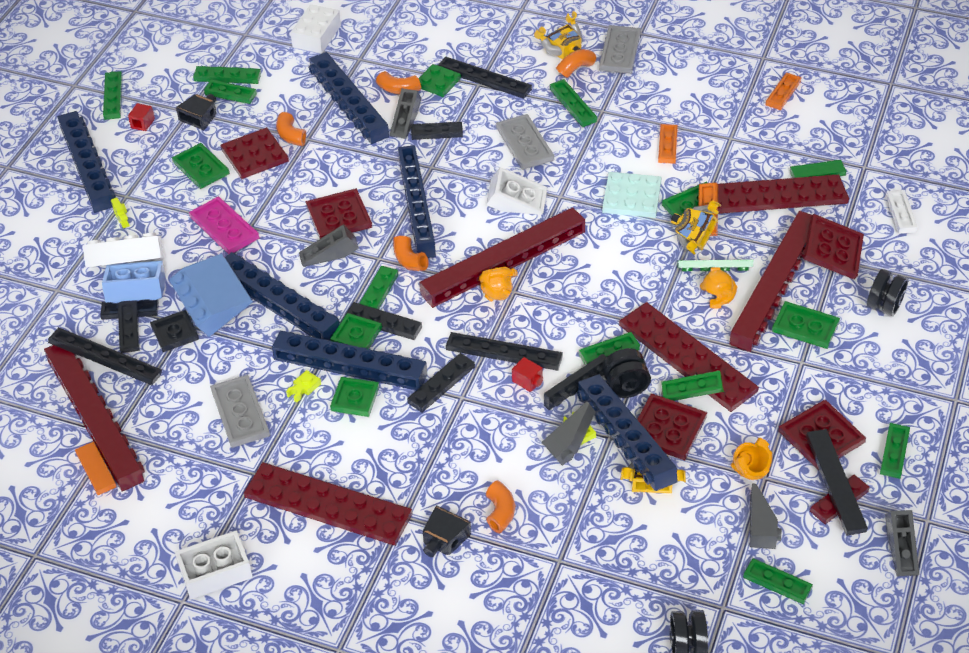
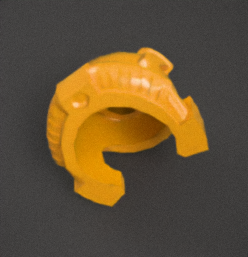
M500 267L483 271L479 276V280L481 282V290L485 293V298L491 302L493 300L502 301L507 299L513 289L511 278L518 276L517 270Z
M719 267L710 268L711 271L703 279L700 288L717 296L716 299H711L709 304L710 308L719 309L722 305L729 304L734 299L738 287L728 273L720 270Z
M758 438L755 444L750 442L740 444L733 454L731 467L739 475L749 480L762 479L769 472L772 464L773 453L768 447L770 444L762 438Z

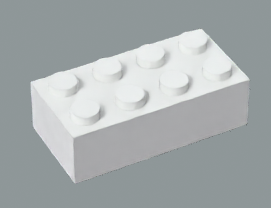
M153 232L143 234L142 238H138V235L124 236L125 240L114 237L106 238L104 243H101V240L87 241L88 245H83L86 267L164 258L161 236H156V233Z

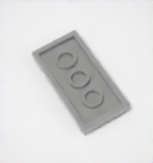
M609 25L599 64L600 71L632 74L641 28Z
M528 114L496 122L497 130L522 170L554 161L553 152Z
M248 375L210 386L231 448L270 436Z

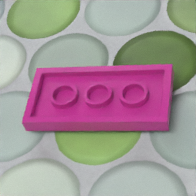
M219 196L189 212L190 218L228 254L231 252L235 253L260 239L259 233Z

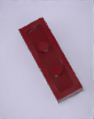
M855 474L848 478L856 501L869 492L870 486ZM829 493L810 508V512L825 525L838 516Z

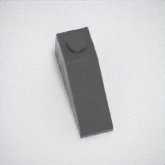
M401 88L390 131L391 137L407 139L411 130V124L414 123L422 99L418 91Z
M342 225L300 251L299 256L302 266L306 267L345 258L359 249L355 235Z
M587 401L541 442L562 466L571 461L578 452L596 413Z
M752 483L750 494V547L776 549L777 541H781L782 529L778 528V519L757 484Z
M912 510L890 511L886 513L887 537L897 577L920 575Z

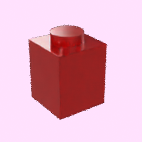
M136 103L128 115L131 129L147 131L155 120L152 106Z
M523 357L512 368V382L532 392L543 382V368Z

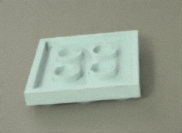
M609 172L602 213L656 218L662 177Z

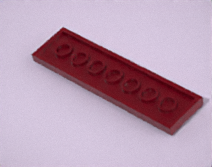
M840 175L718 184V203L721 204L718 207V214L848 204L849 196Z
M645 302L619 320L621 328L628 333L632 332L639 342L684 377L720 371L724 392L708 395L728 411H734L758 392L759 386L648 302Z
M262 462L244 491V496L247 499L394 546L397 545L413 515L411 508Z

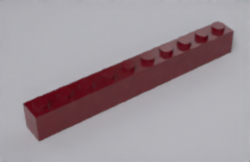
M573 207L437 274L425 278L419 282L420 295L434 308L480 285L479 276L483 271L500 267L512 269L585 233V218Z
M798 211L731 330L729 345L751 352L754 346L759 345L761 333L766 332L768 320L773 319L775 308H779L782 295H786L789 287L788 284L793 282L795 271H799L812 214Z
M55 345L44 348L49 365L95 443L121 492L145 482L143 478L145 469L142 463L135 460L137 456L134 449L128 448L129 442L125 434H120L121 428L117 421L113 422L112 419L114 417L111 410L105 408L104 398L102 395H97L99 393L94 382L90 383L91 377L88 371H83L84 366L81 359H76L75 356L77 354Z

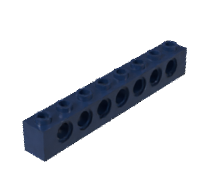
M327 52L309 58L310 65L308 68L310 73L314 74L318 83L323 85L324 90L331 95L332 100L337 102L340 110L346 113L347 118L354 123L355 128L361 131L363 138L367 139L370 144L389 138L387 122Z
M77 111L57 116L60 129L94 213L113 208L111 199L116 198L114 190L111 189L105 169L101 168L103 167L101 159L98 157L96 147H93V140L85 125L83 116L79 117Z
M415 145L398 147L399 165L416 253L423 252L428 258L436 257L435 239Z
M233 252L225 257L253 300L311 337L330 341L340 325L337 316L312 303L307 297L304 298L294 289H290L281 281L271 277L267 272L258 269L256 265L244 260L243 257Z
M280 330L272 345L273 357L277 361L411 390L420 388L427 377L426 361L295 334L293 332Z
M600 374L579 381L578 399L584 403L587 401L596 411L594 416L597 423L601 424L606 434L613 438L616 447L621 448L625 458L633 463L636 472L641 473L645 483L650 485L654 491L678 483L676 465Z

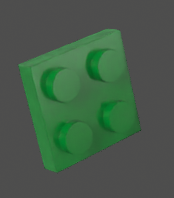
M432 64L418 79L422 90L444 97L461 79V74Z
M347 313L330 341L369 349L381 331L382 323Z
M341 377L330 405L331 411L369 417L379 390V382Z

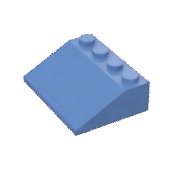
M223 254L186 266L169 279L196 326L208 337L212 336L253 302Z

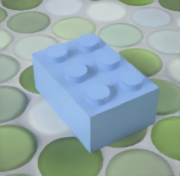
M163 261L106 265L102 280L105 302L119 303L121 301L157 300L162 298L166 281Z

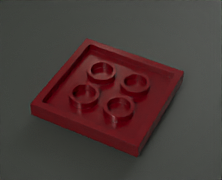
M267 127L220 144L222 152L241 179L289 162L288 155Z
M357 188L305 201L319 239L342 225L352 233L372 228V221Z
M813 214L810 218L803 259L855 280L859 271L864 234Z
M651 393L637 420L667 455L685 461L707 418V412Z
M826 399L783 423L778 429V432L818 471V465L806 438L807 432L827 429L838 458L866 443V437Z

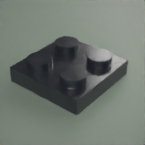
M186 310L150 322L151 329L162 352L199 340Z

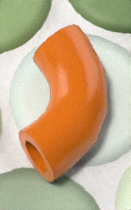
M586 49L573 51L557 65L556 70L569 78L580 66H592L596 61V54Z
M384 71L379 73L376 78V84L389 93L400 94L401 88L421 90V83L416 75L397 78Z
M281 112L276 122V130L279 136L289 144L304 146L306 130L295 128L293 126L294 117L288 112Z
M396 236L393 238L394 255L400 265L411 271H425L428 268V257L423 252H413L410 237Z
M496 480L486 491V497L495 506L494 511L486 520L491 529L500 534L513 520L516 505L511 491L502 482Z

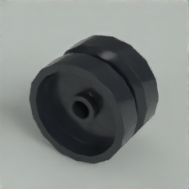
M881 269L870 289L867 307L876 311L882 307L884 314L894 317L903 301L909 278L899 274L893 278L891 271Z
M626 348L613 352L602 364V372L607 380V384L619 398H630L639 395L651 383V375L644 357L636 349Z
M692 610L689 614L688 622L683 611H671L669 633L672 653H689V647L691 653H708V633L704 610Z

